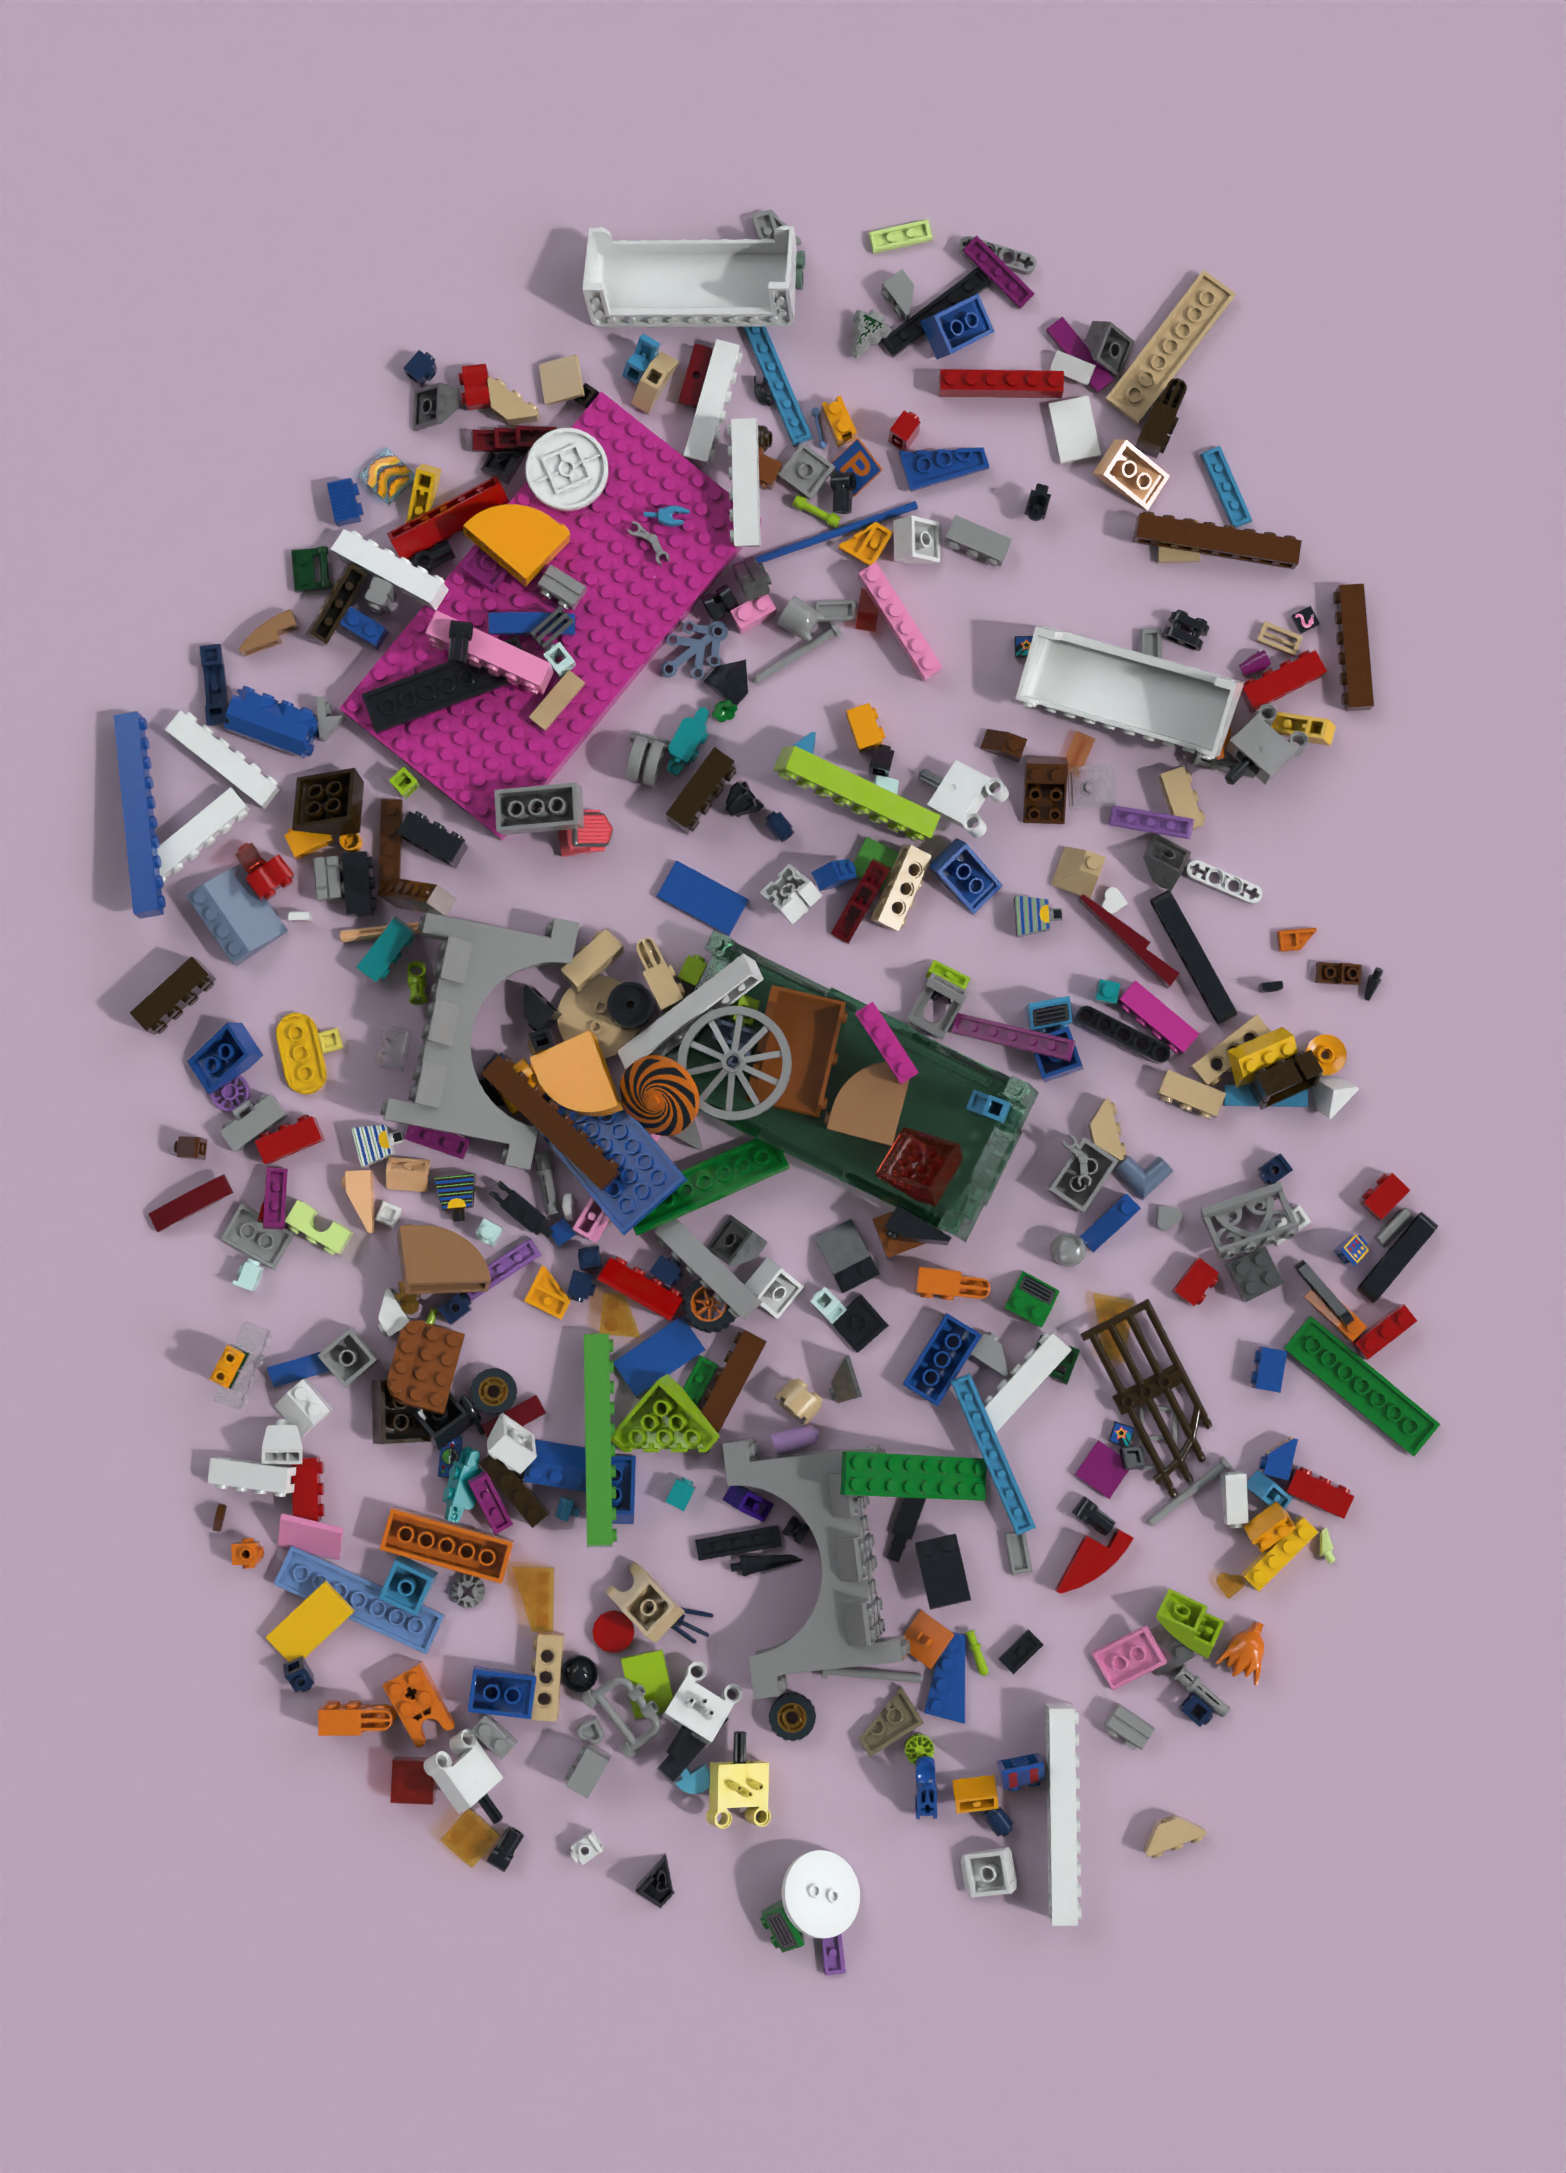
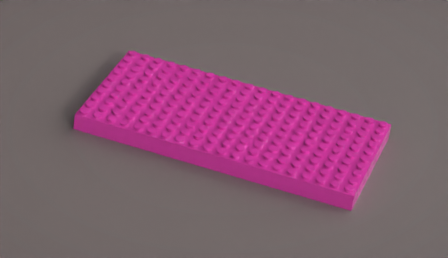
M602 391L571 427L582 430L594 437L606 454L609 472L606 486L601 495L593 503L582 509L560 511L540 502L534 496L526 481L508 503L535 508L549 515L559 524H564L570 531V542L526 587L509 573L494 593L460 570L459 566L475 548L476 544H474L445 579L444 584L449 591L437 608V611L458 621L472 622L473 628L488 634V613H553L559 607L557 605L558 601L552 597L549 600L542 596L537 586L549 565H553L585 585L587 589L574 611L570 608L568 610L563 609L564 612L575 614V635H559L548 645L560 642L574 659L576 666L570 671L585 682L582 689L546 731L534 723L529 716L560 681L561 678H559L555 671L544 694L537 693L535 695L528 692L526 687L518 684V686L510 684L376 734L361 694L449 662V651L446 649L440 651L432 647V643L429 642L425 633L436 611L424 605L339 708L342 713L501 841L507 835H502L496 831L494 790L548 785L666 642L667 636L676 630L742 549L736 548L734 543L730 542V530H734V523L730 522V509H733V501L729 500V492ZM670 505H677L690 510V514L672 515L673 519L684 521L682 525L677 527L664 526L658 523V518L644 517V512L658 513L660 508ZM632 521L638 522L647 532L658 537L662 550L669 554V562L665 556H660L659 560L662 566L658 565L652 544L645 539L629 535L627 529L632 532L638 530V527L632 525ZM489 634V635H491V636H493V637H495V638H497V639H499V640H502V641H505V640H508V639H510V638L516 637V636L492 635V634ZM518 636L523 651L546 661L543 655L546 653L545 649L543 650L531 636ZM545 636L541 641L544 643L551 636ZM557 657L555 662L560 663L563 658Z

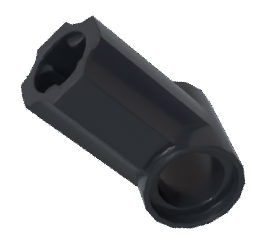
M853 472L832 473L830 485L833 490V513L849 514L852 511V491L856 488V476Z
M445 541L427 551L418 552L414 557V563L417 568V566H420L419 562L421 560H428L429 564L423 568L430 573L434 568L456 558L448 541Z
M451 620L449 628V639H451L448 655L449 662L467 664L469 641L472 640L473 635L472 622Z
M1083 1496L1072 1513L1086 1524H1090L1100 1534L1106 1536L1116 1522L1098 1509L1099 1507Z
M509 1826L501 1837L499 1844L495 1845L486 1862L505 1872L524 1834L516 1828Z

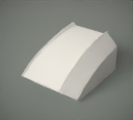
M1009 1847L962 1855L960 1866L964 1887L971 1898L1011 1894L1016 1890L1017 1877L1012 1857L1013 1853Z

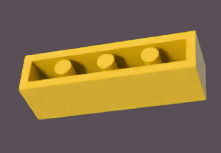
M1299 1515L1293 1521L1296 1529L1261 1553L1240 1574L1258 1592L1318 1533L1304 1517Z

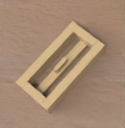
M1264 621L1256 642L1294 657L1303 636ZM1267 628L1286 637L1296 640V643H1293L1284 638L1266 632L1265 630ZM1263 636H1265V637H1267V638H1270V639H1272V640H1275V641H1277V642H1280V643H1282V644H1285V645H1287V646H1289V647H1292L1293 650H1292V649H1289V648H1287V647H1284V646H1282V645H1280V644H1277V643H1275V642H1272V641H1270V640H1267V639L1263 638Z

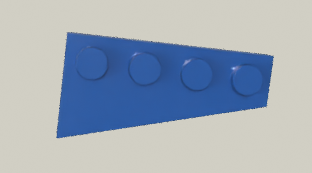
M984 447L957 448L956 450L937 449V451H899L910 492L989 469Z
M952 1632L955 1634L936 1662L924 1713L965 1724V1635Z

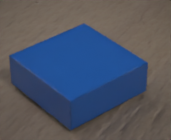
M565 1218L550 1227L554 1231L551 1236L559 1247L576 1235Z

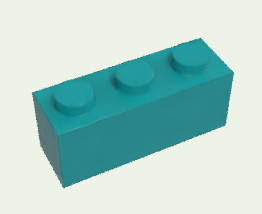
M395 916L356 968L375 982L379 978L384 980L391 971L388 969V966L392 962L396 964L403 955L400 952L404 946L408 948L414 941L415 937L412 935L415 930Z

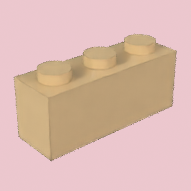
M1183 766L1161 773L1158 779L1170 814L1194 819L1192 831L1201 828L1204 825L1205 816L1202 809H1198L1196 802H1199L1197 792L1195 790L1192 791L1190 772L1186 771Z
M607 929L603 932H597L593 936L592 942L587 946L583 945L577 951V955L572 959L571 964L563 963L561 966L562 976L578 993L624 953L623 945Z
M1170 1070L1165 1071L1156 1093L1161 1096L1160 1100L1170 1104L1172 1101L1180 1104V1108L1190 1112L1192 1109L1199 1111V1116L1206 1119L1217 1117L1226 1095L1222 1091Z

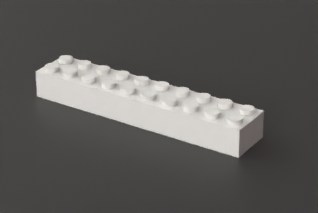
M1046 1703L1048 1917L1052 1926H1078V1919L1082 1918V1910L1078 1902V1898H1081V1884L1077 1880V1876H1081V1863L1077 1859V1854H1081V1844L1077 1837V1832H1080V1819L1076 1816V1811H1080V1798L1076 1794V1789H1080V1779L1076 1773V1768H1079V1755L1075 1751V1746H1079V1733L1075 1730V1724H1079V1713L1071 1703Z

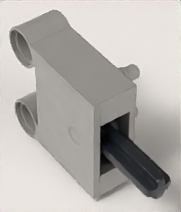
M1270 704L1262 705L1256 716L1229 741L1225 749L1239 761L1225 775L1226 783L1234 785L1249 770L1266 785L1294 757L1302 754L1308 743L1307 735L1302 731H1295L1291 734L1288 741L1285 740L1271 727L1277 716L1276 708Z

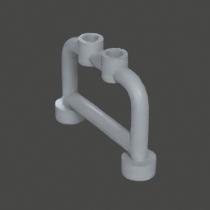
M617 1676L595 1691L593 1689L587 1690L582 1694V1699L589 1708L600 1704L626 1739L620 1745L622 1753L627 1758H632L638 1753L637 1748L659 1733L661 1723L656 1715L659 1709L654 1701L647 1703L643 1696L646 1694V1691L641 1684L634 1686L629 1679ZM617 1685H622L627 1689L630 1699L637 1702L643 1716L649 1718L652 1722V1728L637 1739L604 1697V1694Z

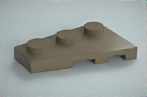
M902 1686L859 1738L870 1757L924 1724Z

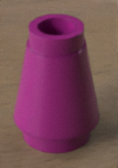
M1258 650L1239 664V667L1245 676L1268 669L1267 667L1271 665V662L1265 650L1261 652Z

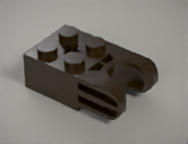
M1179 378L1171 379L1165 388L1160 402L1155 400L1135 445V448L1156 459L1159 452L1164 453L1171 437L1167 434L1172 435L1179 420L1176 414L1187 390V385L1183 380Z

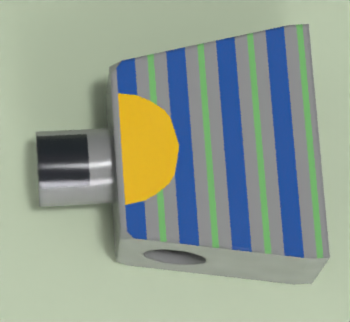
M1025 896L1014 897L1016 938L1049 931L1051 928L1050 921H1062L1061 908L1049 909V899Z

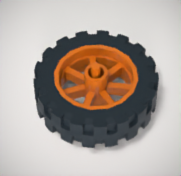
M700 1277L698 1281L694 1280L692 1285L686 1288L685 1296L683 1295L682 1311H684L686 1320L696 1329L706 1333L721 1332L722 1329H727L730 1326L729 1324L734 1322L736 1318L728 1311L730 1306L726 1302H724L725 1307L723 1311L718 1309V1305L721 1303L715 1301L716 1298L714 1296L712 1298L709 1297L707 1289L699 1282L702 1279ZM702 1293H704L706 1297L704 1301L698 1300ZM696 1304H703L704 1307L697 1312ZM706 1310H708V1319L700 1316ZM712 1311L720 1314L715 1319H712Z

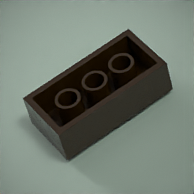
M714 747L666 812L667 821L685 834H688L689 831L694 832L700 823V816L702 814L706 815L711 809L713 798L718 799L724 790V783L726 781L730 782L735 776V761Z
M191 956L136 1006L130 1014L147 1032L154 1035L157 1033L161 1034L167 1029V1024L172 1019L176 1020L183 1014L182 1010L187 1005L191 1006L199 999L198 995L203 991L207 992L214 986L213 982L216 978L201 961Z

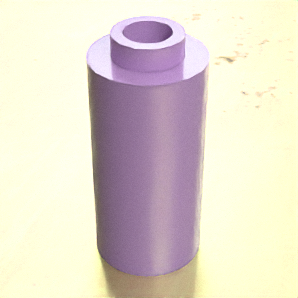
M812 1423L771 1434L776 1455L817 1444L816 1439H820L817 1426L812 1427Z

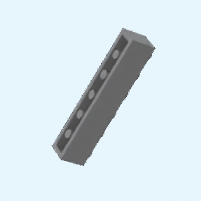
M677 1218L659 1226L654 1231L659 1236L656 1240L664 1248L669 1246L673 1250L670 1254L678 1262L683 1260L687 1264L685 1269L693 1276L695 1274L700 1276L702 1279L699 1282L707 1290L712 1288L716 1292L713 1296L721 1304L726 1302L730 1306L728 1311L735 1318L740 1316L746 1320L762 1303Z

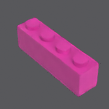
M1136 980L1118 1000L1120 1003L1119 1007L1125 1013L1129 1014L1131 1012L1136 1016L1135 1021L1142 1027L1148 1026L1152 1030L1151 1034L1159 1041L1163 1039L1167 1042V1046L1175 1054L1178 1052L1183 1054L1199 1035L1195 1029Z
M873 1001L855 1012L900 1084L919 1073Z

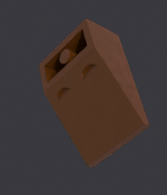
M1025 756L1023 823L1065 824L1068 775L1067 757Z

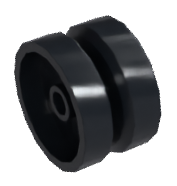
M624 982L617 985L610 992L607 1001L608 1015L611 1021L619 1028L636 1030L644 1026L650 1019L653 1011V998L649 990L642 984ZM631 1002H633V1008L628 1009L626 1003L630 1004Z

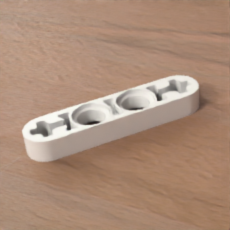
M1193 860L1186 866L1185 872L1188 878L1245 903L1256 904L1262 898L1263 893L1259 886L1204 862ZM1198 865L1199 871L1204 872L1205 868L1209 871L1206 873L1205 878L1203 880L1201 879L1203 874L1197 873L1196 875H1193L1190 867ZM1217 873L1220 876L1219 883H1211L1209 875ZM1236 881L1239 884L1238 891L1231 892L1228 889V883ZM1243 885H1246L1247 887L1244 890L1251 892L1254 889L1258 897H1254L1251 900L1249 899V894L1244 892L1241 896L1239 893L1243 890Z

